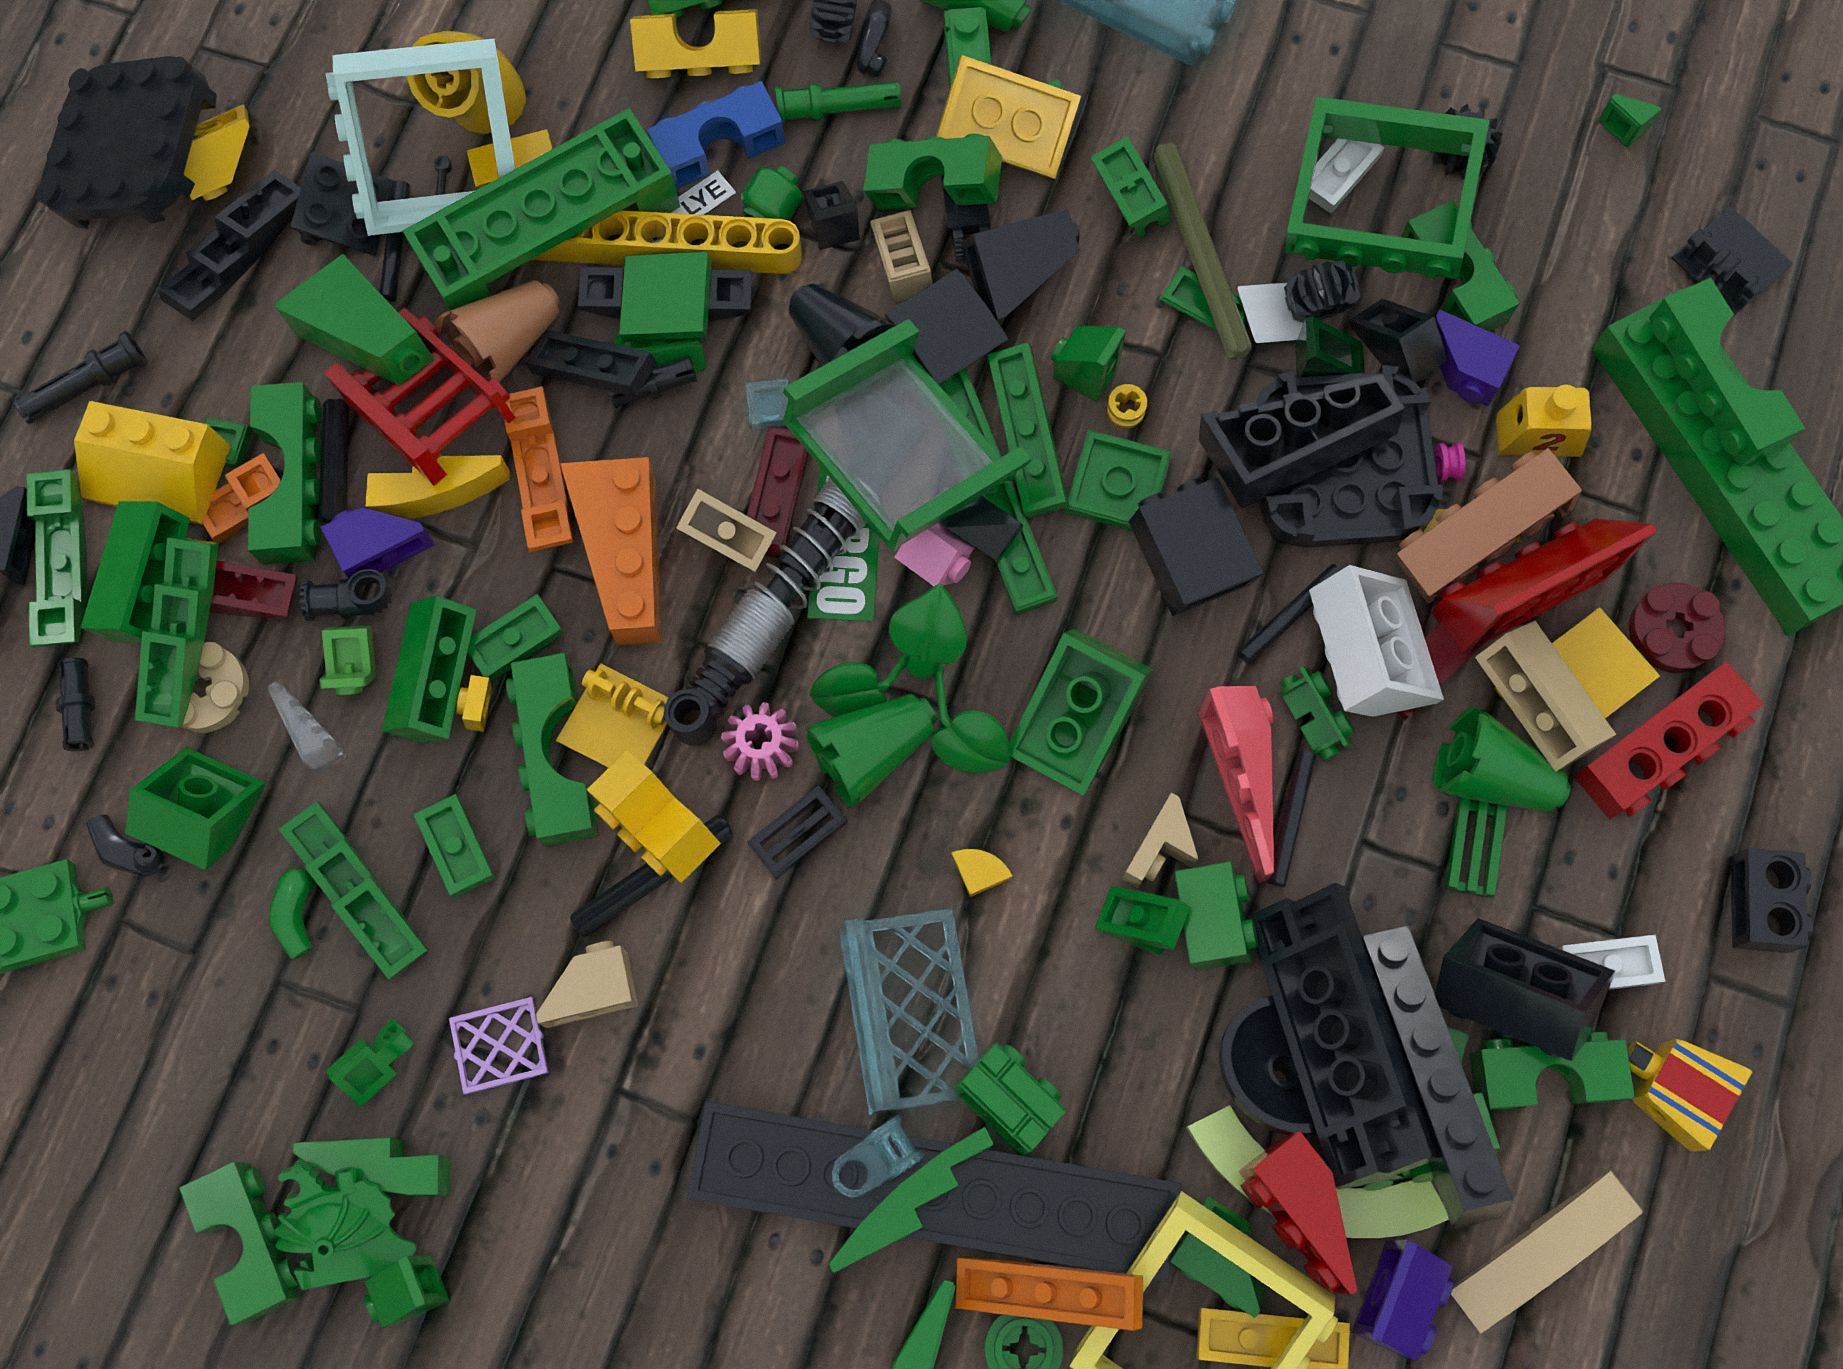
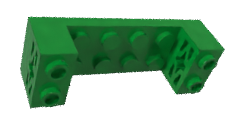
M630 108L402 231L420 265L448 311L491 296L486 287V284L628 206H631L634 211L671 213L680 208V203L672 172Z

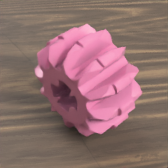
M763 702L760 705L759 714H753L752 708L749 705H745L743 707L745 719L742 721L736 716H730L728 722L735 731L722 733L721 739L723 743L731 745L723 752L724 757L727 761L737 760L734 770L739 775L745 773L751 767V777L754 781L760 780L762 769H767L771 778L774 779L778 777L777 763L788 768L793 765L791 757L786 752L799 750V742L790 738L797 732L796 724L794 722L784 723L787 715L783 709L775 711L770 716L768 703ZM760 734H766L769 742H763L761 749H755L753 742L758 741Z

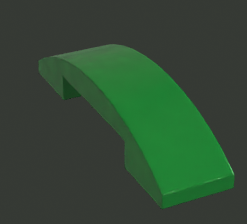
M71 469L26 473L27 516L35 520L36 601L29 602L30 646L43 647L75 644L79 642L82 632L80 627L85 614L87 596L86 535L75 473Z

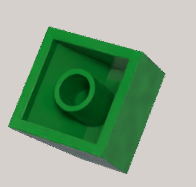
M185 747L129 790L125 834L207 870L234 846L264 790L265 782Z

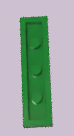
M1029 342L988 354L1009 452L1021 446L1032 458L1030 464L1018 470L1015 476L1024 515L1027 518L1069 507L1031 345Z

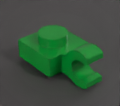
M392 1019L380 1030L372 1046L361 1038L326 1070V1073L336 1086L362 1107L397 1075L391 1063L408 1051L414 1044V1041L406 1034L407 1030L397 1020Z

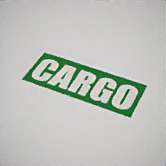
M820 466L817 495L821 488H823V485H826L828 478H830ZM867 522L862 527V530H860L859 535L849 536L845 541L847 546L846 553L836 554L832 559L833 571L822 573L819 578L820 589L809 591L807 618L874 622L879 536Z

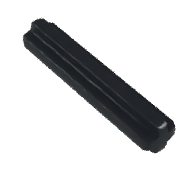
M339 398L327 399L323 403L319 517L325 523H330L335 515L346 511L349 406L345 400Z

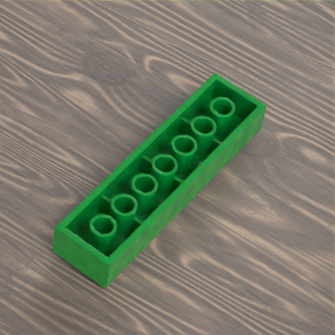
M1679 289V290H1677V291H1675V292H1673V293H1671V294L1665 296L1664 298H1666V297H1668V296H1670V295H1673V294H1675V293H1677V292H1679V291H1682V289ZM1662 298L1609 325L1592 347V351L1789 637L1843 607V518L1791 444L1742 467L1738 465L1734 456L1726 452L1721 442V435L1709 417L1702 413L1696 394L1688 381L1678 374L1675 360L1666 345L1660 342L1653 332L1649 317L1664 299ZM1720 344L1721 356L1726 367L1738 380L1749 386Z

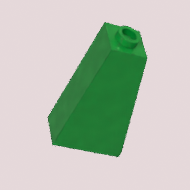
M344 254L273 304L298 337L399 386L435 360L417 332Z

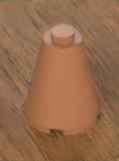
M533 280L447 311L437 317L436 328L439 337L447 333L452 343L448 347L487 382L491 378H495L500 383L559 316L558 306L560 305V300L550 285L546 283L542 285L540 282Z

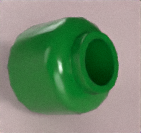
M781 165L776 170L768 167L759 168L741 193V202L745 207L742 213L746 217L790 221L803 202V195L796 186L799 178Z

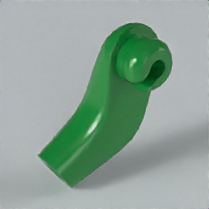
M297 868L284 872L279 878L269 912L270 929L291 960L298 959L313 949L305 929L303 909L308 892L313 890L315 881L308 871Z

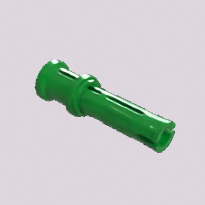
M899 81L821 89V85H816V83H811L808 88L783 90L781 86L774 87L776 110L783 124H785L786 120L811 118L813 122L824 119V114L887 108L899 109L902 104L901 98H899L901 95Z

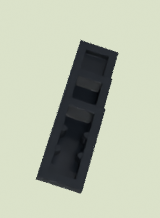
M274 170L215 216L217 229L186 252L189 264L158 288L160 299L190 320L194 321L251 268L282 232L294 215L301 187Z

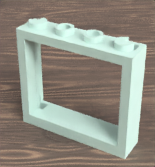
M495 39L332 55L333 72L326 73L328 93L331 101L339 100L342 114H335L339 142L348 141L350 154L343 155L348 182L356 181L359 193L352 194L354 212L357 219L364 218L368 236L403 232L402 230L474 191L377 202L352 81L481 68L498 176L500 178L515 170Z

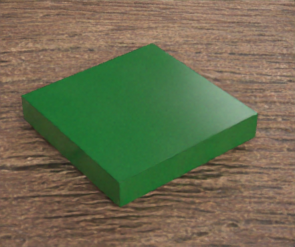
M708 252L625 256L619 331L623 341L707 337L712 258Z
M1088 429L1068 497L1069 507L1065 508V514L1133 531L1128 521L1138 510L1137 504L1141 500L1153 494L1161 493L1172 451Z

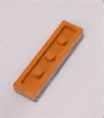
M968 1256L957 1258L955 1309L1134 1331L1142 1329L1143 1275Z

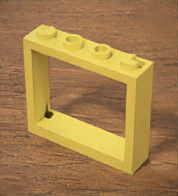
M1181 1191L1126 1274L1143 1275L1144 1293L1185 1230L1309 1314L1271 1368L1306 1369L1310 1361V1357L1306 1355L1316 1340L1323 1344L1332 1333L1338 1321V1318L1333 1316L1335 1311V1295ZM1091 1325L1076 1347L1069 1366L1072 1369H1123L1103 1355V1352L1119 1329Z

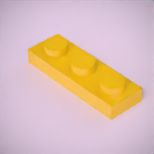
M1199 1307L1196 1359L1273 1367L1306 1318L1258 1314L1254 1318L1247 1312ZM1337 1322L1332 1333L1323 1344L1317 1340L1314 1342L1306 1354L1310 1357L1306 1369H1348L1350 1323Z

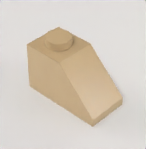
M697 489L676 527L678 530L754 572L757 570L777 533L700 489Z
M613 941L599 942L585 947L586 954L577 955L572 958L536 1013L538 1024L545 1028H550L637 1007L638 1001L628 952L621 945L614 947Z

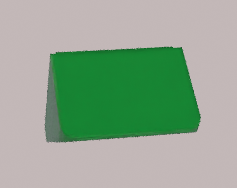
M1614 94L1604 108L1598 122L1628 148L1651 128L1662 109L1651 103Z

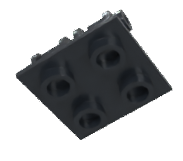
M311 152L290 226L291 229L297 230L301 234L300 240L304 244L316 246L319 240L324 239L375 256L381 235L368 236L364 218L357 219L354 212L352 194L359 193L356 181L348 182L344 163ZM371 173L377 202L389 201L394 180Z
M1729 207L1704 230L1698 229L1687 240V244L1671 257L1697 283L1712 278L1734 313V316L1793 265L1784 254L1733 207Z

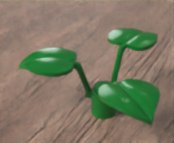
M941 584L935 585L920 597L904 604L892 616L889 634L894 645L905 655L899 656L897 664L884 680L878 682L875 670L868 664L847 662L828 669L811 686L809 696H811L812 701L825 712L836 717L886 702L887 698L882 691L888 689L905 668L916 678L924 679L932 675L935 679L940 721L945 726L936 730L931 737V745L936 755L948 766L971 773L994 771L1006 766L1010 762L1008 737L1002 725L993 716L975 710L960 712L953 720L948 715L943 682L944 667L940 664L953 663L961 657L967 644V632L957 605Z

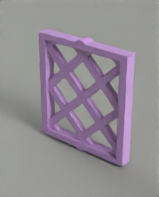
M533 997L449 1018L455 1048L454 1058L458 1063L464 1095L549 1073L542 1041L544 1035L540 1031V1026L537 1022V1012ZM519 1008L511 1021L498 1014ZM525 1010L529 1011L531 1015L533 1029L530 1033L516 1025ZM487 1016L479 1029L466 1022ZM493 1018L507 1026L498 1041L484 1033ZM461 1026L475 1034L466 1049L461 1047L458 1032ZM513 1030L526 1037L517 1053L504 1045ZM480 1039L494 1046L485 1061L472 1054ZM532 1042L537 1044L540 1059L537 1065L523 1057ZM500 1050L514 1058L505 1073L491 1066ZM467 1059L481 1066L472 1082L467 1079L465 1068ZM519 1062L532 1069V1071L511 1076ZM486 1071L500 1078L479 1084Z

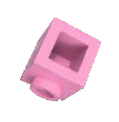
M938 522L902 544L894 558L931 585L941 584L944 586L958 583L965 576L971 566V561L968 558L975 546Z

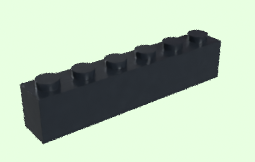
M1409 926L1363 935L1365 947L1440 1157L1428 1163L1452 1229L1500 1219L1513 1201V1197Z

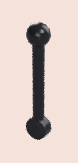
M442 155L434 160V166L438 172L436 195L445 194L446 174L452 169L450 159Z

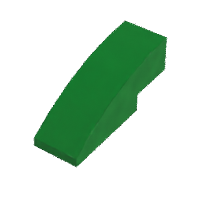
M375 1138L293 1143V1153L335 1177V1171L346 1167H355L357 1179L364 1177L369 1182L379 1183L382 1191L416 1196H450V1157L442 1155L403 1157V1140Z

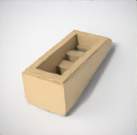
M911 210L871 220V228L893 301L901 302L908 300L932 285L931 271ZM905 230H907L908 232L906 234L895 236L892 238H884V236L902 232Z

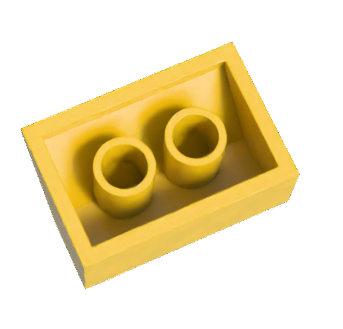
M89 401L74 439L81 498L85 501L117 507L119 501H157L190 518L189 523L203 525L202 520L210 506V500L216 490L231 445L208 424Z

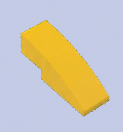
M501 455L439 457L437 461L447 476L435 486L413 466L412 473H368L365 507L405 519L434 515L462 506L491 492L510 480V470Z

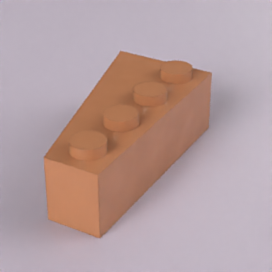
M1549 448L1538 455L1534 451L1525 454L1511 466V469L1514 471L1500 482L1496 477L1488 480L1474 491L1473 494L1476 498L1462 508L1458 503L1454 504L1436 518V521L1439 523L1437 526L1425 534L1421 530H1417L1399 544L1401 551L1397 553L1396 563L1427 604L1440 597L1439 594L1447 587L1458 581H1465L1480 569L1477 564L1485 560L1487 563H1491L1508 553L1516 545L1517 541L1515 538L1520 534L1529 539L1542 531L1545 525L1555 517L1554 512H1556L1559 518H1562L1573 511L1582 489Z

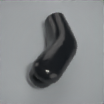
M883 0L874 2L865 19L857 53L858 70L862 74L867 71L874 77L880 76L887 62L884 55L876 52L890 24L892 14L891 6Z
M108 815L94 817L86 823L96 853L103 864L139 876L154 875L162 868L164 856L160 849L147 843L142 844L124 839L119 835Z

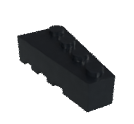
M1381 373L1324 387V391L1301 395L1300 391L1284 395L1283 400L1262 405H1258L1257 401L1239 405L1238 410L1218 414L1216 410L1202 413L1198 440L1239 506L1243 509L1264 499L1266 496L1279 492L1397 435L1405 407Z

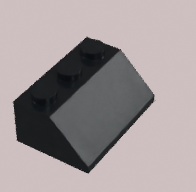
M1477 918L1444 955L1435 997L1439 1007L1448 1010L1455 1017L1470 1019L1494 1029L1501 1036L1516 1038L1536 1046L1547 1055L1562 1057L1572 1061L1588 1039L1614 978L1615 970Z

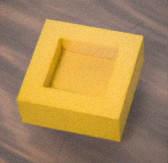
M471 675L468 688L461 687L456 713L463 715L462 720L466 729L484 732L492 694L491 682L487 677Z

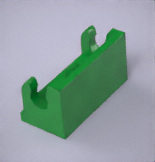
M1128 136L1090 157L1129 227L1133 228L1137 236H1144L1146 233L1144 228L1153 221H1156L1161 228L1171 223L1168 204Z

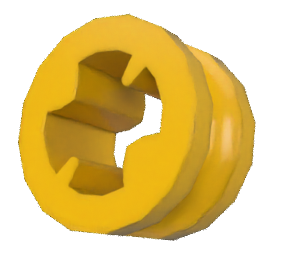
M1133 384L1117 386L1111 392L1108 399L1107 414L1109 420L1121 428L1137 426L1145 416L1147 397L1139 387ZM1129 399L1135 402L1134 410L1136 412L1128 409L1125 413L1119 411L1120 402L1126 403Z

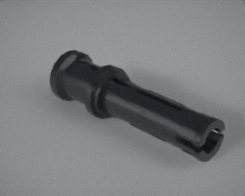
M127 331L119 334V340L99 351L94 349L88 351L87 355L84 356L85 361L40 385L33 391L14 399L13 403L21 417L25 418L28 424H31L48 412L57 409L99 384L103 386L112 385L116 382L115 377L136 365L142 368L148 364V361L137 342Z

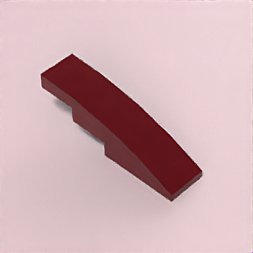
M217 560L209 613L288 619L298 577L295 574Z

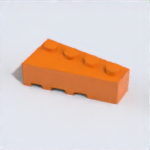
M649 457L560 463L606 621L617 645L662 642L656 475Z

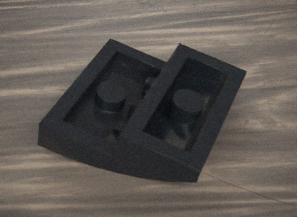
M958 269L950 272L885 314L886 319L893 322L895 326L910 319L920 332L913 354L938 385L1008 340V337L991 311Z

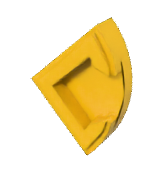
M962 849L951 853L970 897L1011 880L1013 877L1007 866L999 858L988 852L977 849Z

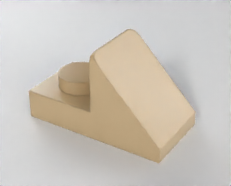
M1173 793L1169 795L1122 878L1123 881L1137 889L1144 878L1152 882L1154 881L1166 860V857L1159 854L1160 850L1192 868L1198 861L1180 797Z

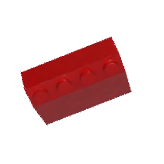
M1593 519L1579 526L1576 521L1571 522L1552 535L1553 541L1541 546L1539 541H1535L1515 554L1517 559L1504 566L1501 560L1494 562L1477 574L1478 580L1468 585L1461 580L1447 587L1439 594L1442 599L1433 609L1432 614L1439 624L1443 622L1458 648L1464 654L1471 650L1490 628L1495 634L1484 644L1609 579L1657 530L1650 523Z

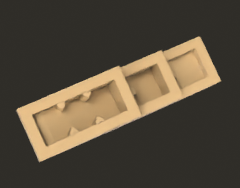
M1610 1169L1534 1221L1530 1229L1493 1253L1489 1261L1455 1283L1451 1295L1481 1334L1592 1254L1641 1215L1643 1210Z

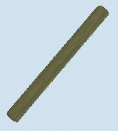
M1172 142L1165 145L1160 144L1156 147L1153 157L1226 355L1231 360L1245 358L1249 355L1251 343L1177 146Z

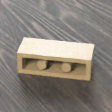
M1536 621L1506 633L1475 657L1555 772L1584 757L1616 735Z

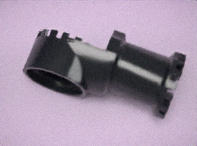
M374 569L360 570L348 579H340L338 584L314 585L312 581H304L301 584L302 586H300L301 592H299V596L304 597V599H299V602L305 604L301 606V610H303L302 616L306 621H313L317 616L341 614L344 619L358 615L372 616L375 615V612L380 614L383 612V608H388L387 604L391 603V597H393L391 588L384 576ZM370 583L380 585V592L373 599L361 600L358 598V592L364 585Z

